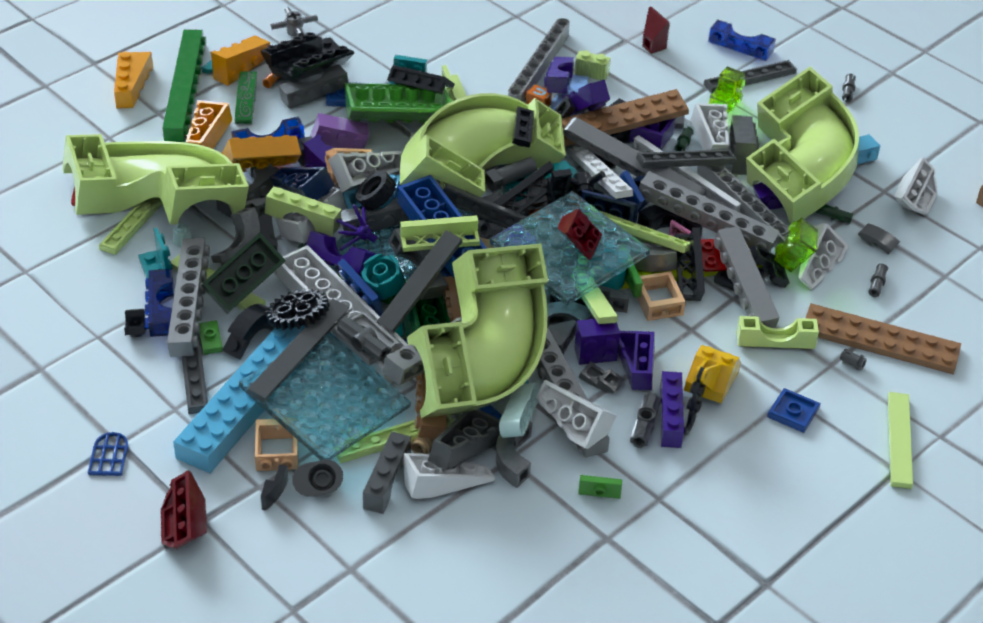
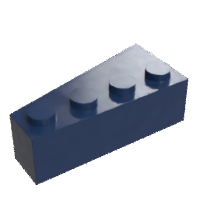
M281 167L269 177L275 187L317 201L322 196L327 195L330 189L335 186L326 167Z

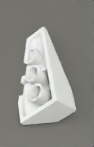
M827 223L810 227L804 239L799 279L810 290L824 278L827 272L833 269L836 263L843 259L848 245Z
M544 380L536 397L546 411L555 418L559 427L563 428L567 433V437L586 449L609 434L617 415L548 380Z
M404 453L405 487L412 498H433L495 480V476L489 467L485 465L462 462L445 470L429 462V455Z

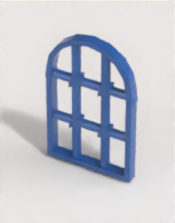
M108 432L96 439L87 472L88 475L122 476L128 450V441L123 434ZM109 437H117L115 446L108 444ZM105 438L104 445H98ZM120 438L125 441V446H120ZM96 448L103 450L101 459H94ZM106 449L114 450L112 459L105 458ZM118 449H124L122 459L116 458ZM93 462L100 463L98 471H91ZM103 462H110V471H101ZM115 462L121 463L120 471H113Z

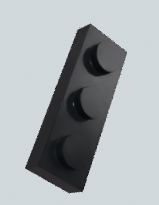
M517 106L512 144L530 147L534 110Z

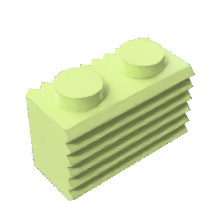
M586 50L579 51L575 60L574 74L606 81L610 72L611 57H606L604 54H592Z

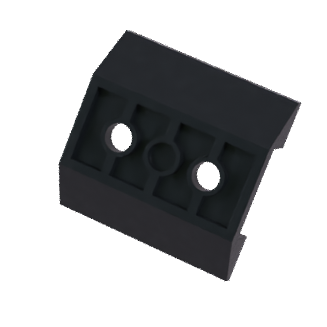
M309 32L304 36L294 37L289 41H281L277 45H269L261 50V54L273 74L291 82H296L322 73L324 69L337 64L340 66L344 65L354 55V51L346 46H339L337 49L326 51L322 49V37Z

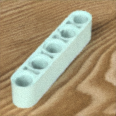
M536 382L523 384L511 394L499 422L502 438L524 436L538 402L536 397L539 389Z

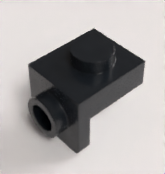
M125 310V335L140 337L142 334H145V310Z

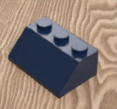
M582 190L580 210L583 213L589 208H594L636 223L639 208L636 203Z

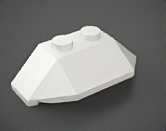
M922 157L902 178L893 197L906 209L927 215L937 196V185L934 176L935 168Z

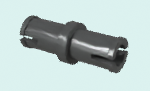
M851 73L845 76V83L842 86V100H845V102L852 101L853 92L856 88V76H853Z
M883 263L876 266L875 274L871 277V286L868 293L872 297L880 296L882 286L886 282L885 276L888 266Z

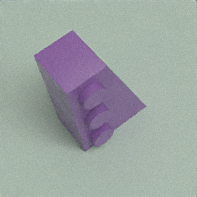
M318 113L310 136L315 137L319 134L323 137L321 141L327 146L331 145L333 148L364 149L369 138L368 123Z

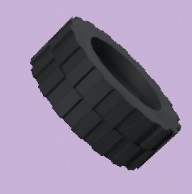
M377 171L360 184L355 194L356 199L368 211L377 209L384 205L393 195L396 189V182L386 171Z

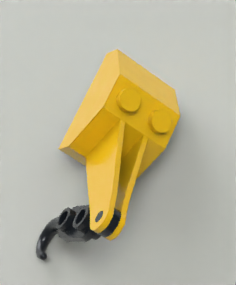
M700 346L692 362L684 387V391L693 394L686 407L689 413L686 426L684 427L685 435L690 433L696 420V415L701 409L702 401L699 400L700 397L722 404L740 371L741 360L739 357L713 349L710 346Z

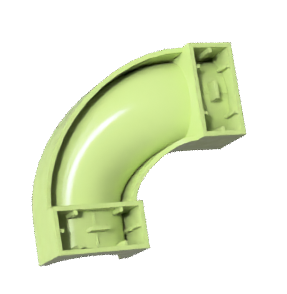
M808 67L757 103L758 128L771 141L746 157L747 183L753 186L758 182H762L768 186L782 203L789 223L793 227L833 199L849 182L858 162L859 132L854 117L843 102L833 93V86L812 67Z
M480 93L456 99L437 110L406 144L401 154L400 185L431 175L433 179L443 181L481 197L485 193L484 170L500 164L509 165L527 157L534 159L537 170L549 161L552 164L559 163L566 156L562 116L536 98L529 104L516 98L496 93ZM517 106L534 110L532 140L529 148L512 144ZM457 208L461 215L465 214V211Z
M102 134L65 136L62 170L63 173H73L76 215L120 212L152 197H159L161 199L170 225L178 224L180 216L186 209L205 200H219L229 204L232 214L245 209L249 186L240 164L232 163L225 155L214 149L198 144L171 141L104 142Z
M541 243L468 250L452 262L462 321L425 325L407 337L408 345H413L418 350L425 371L426 396L424 405L420 409L421 418L463 413L488 406L513 393L532 375L542 356L547 333V300L544 284L549 282Z

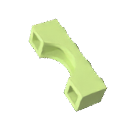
M275 186L266 195L265 214L282 219L287 213H300L312 222L315 231L333 236L340 227V223L336 221L337 219L341 220L342 209Z
M739 316L736 334L738 346L815 349L819 330L817 319L797 318L787 327L770 328L765 326L759 317Z

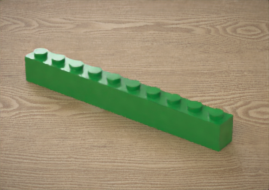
M183 29L162 127L164 141L185 142L186 135H188L191 115H193V104H195V94H197V84H199V75L201 74V65L203 64L202 55L205 54L206 36H203V30Z

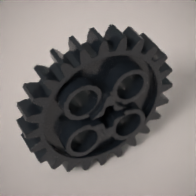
M304 288L301 292L295 290L294 293L288 292L286 296L281 295V299H274L275 302L270 303V307L266 308L267 311L265 313L268 324H271V327L276 329L282 328V331L289 328L291 331L294 327H297V329H300L303 325L308 327L309 323L315 324L314 320H321V316H326V312L329 311L328 307H330L327 295H324L323 291L319 292V289L313 291V288L306 291Z

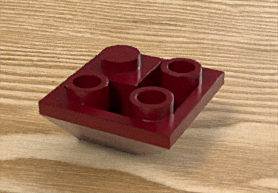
M653 7L648 8L642 47L650 54L667 49L670 22Z
M580 209L562 216L557 229L584 257L591 260L602 234Z

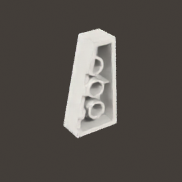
M695 103L691 122L703 150L728 149L727 104Z
M403 151L337 153L329 158L328 161L343 193L360 187V184L366 178L377 171L383 170L389 175L400 174V161Z

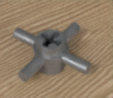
M286 7L284 9L286 13L285 20L271 23L270 27L271 30L286 27L288 35L301 37L304 36L302 30L304 23L318 21L317 15L302 17L300 12L291 11L289 7Z

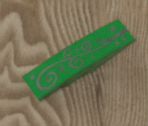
M240 71L235 108V124H252L254 102L256 100L257 72Z

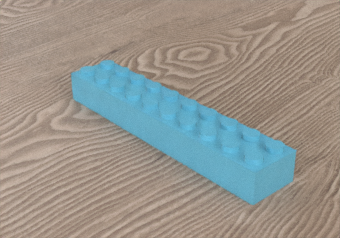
M301 326L300 329L294 327L291 331L289 328L282 331V328H274L173 441L175 458L211 474L322 343L318 344L269 399L263 403L247 394L248 387L301 333L305 326Z

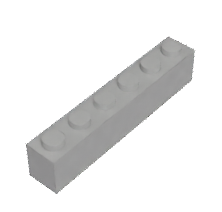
M739 226L718 230L714 238V246L719 250L721 262L725 264L728 278L733 282L734 292L740 298L741 308L745 310L747 316L759 317L765 326L775 328L780 317Z

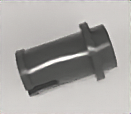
M844 349L840 355V360L853 365L855 369H863L867 362L864 355L861 354L859 356L848 349Z

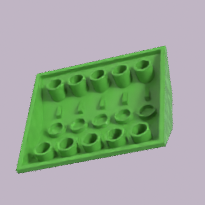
M344 83L348 119L359 122L361 119H368L370 122H378V120L395 122V120H402V122L411 123L412 120H419V122L425 123L437 110L452 102L446 89H444L443 94H437L399 84Z

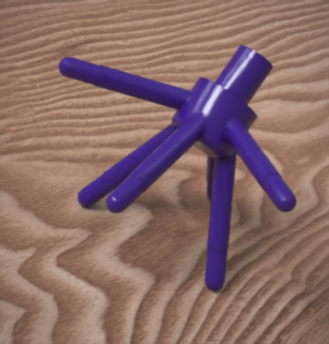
M356 205L352 206L361 224L359 228L340 219L336 220L338 223L356 231L339 230V234L357 236L340 247V251L359 239H368L373 243L376 241L377 236L371 233V229L366 223L365 207H362L361 217Z

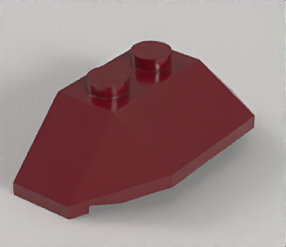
M189 470L171 480L169 485L171 488L167 492L160 510L161 544L173 549H178L207 533L206 499Z

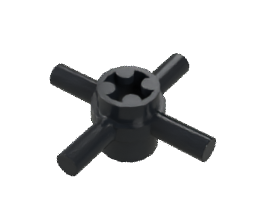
M585 171L576 173L571 177L570 185L573 186V190L569 192V200L575 196L581 199L582 190L604 195L603 192L595 189L594 184L605 178V173L600 171L593 177H591L589 172Z

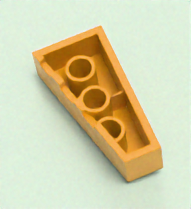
M255 35L242 40L239 44L233 43L231 47H222L220 51H211L213 79L227 86L231 85L239 79L240 71H250L264 61L261 50L271 45L270 42Z
M152 52L118 53L114 86L116 108H134L140 96V90H143L144 82L148 80L149 72L153 70Z
M198 100L186 143L198 144L214 149L233 120L229 103Z
M283 135L281 137L266 136L242 139L234 137L228 140L221 154L225 155L232 163H239L242 171L247 172L246 169L251 167H257V170L264 169L270 164L276 167L297 163L301 156L297 136Z

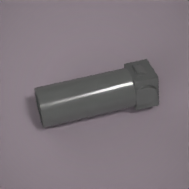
M527 157L497 170L495 168L489 170L485 174V184L491 192L499 190L502 186L527 177L537 171L536 162L532 157Z

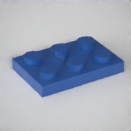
M343 258L338 262L339 275L363 301L381 316L383 309L379 296Z

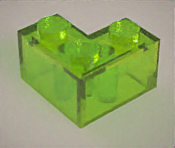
M727 66L719 75L718 88L710 95L709 104H727L726 112L733 111L735 105L740 103L743 98L742 89L745 85V73Z
M802 217L797 222L791 223L788 228V239L783 243H779L775 248L774 260L789 272L795 270L817 251L818 229Z

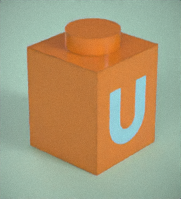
M534 85L525 94L526 104H529L536 98L549 107L552 101V93H547L546 88Z

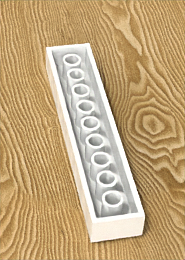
M308 245L282 256L286 261L276 270L277 277L293 293L295 290L301 292L304 288L306 291L313 288V291L319 289V292L323 291L324 295H327L329 302L335 299L349 306V312L345 315L348 318H352L362 311H365L376 322L380 318ZM385 329L400 342V349L408 345L396 332L393 334ZM338 339L384 387L394 382L382 372L384 362L377 361L368 366Z

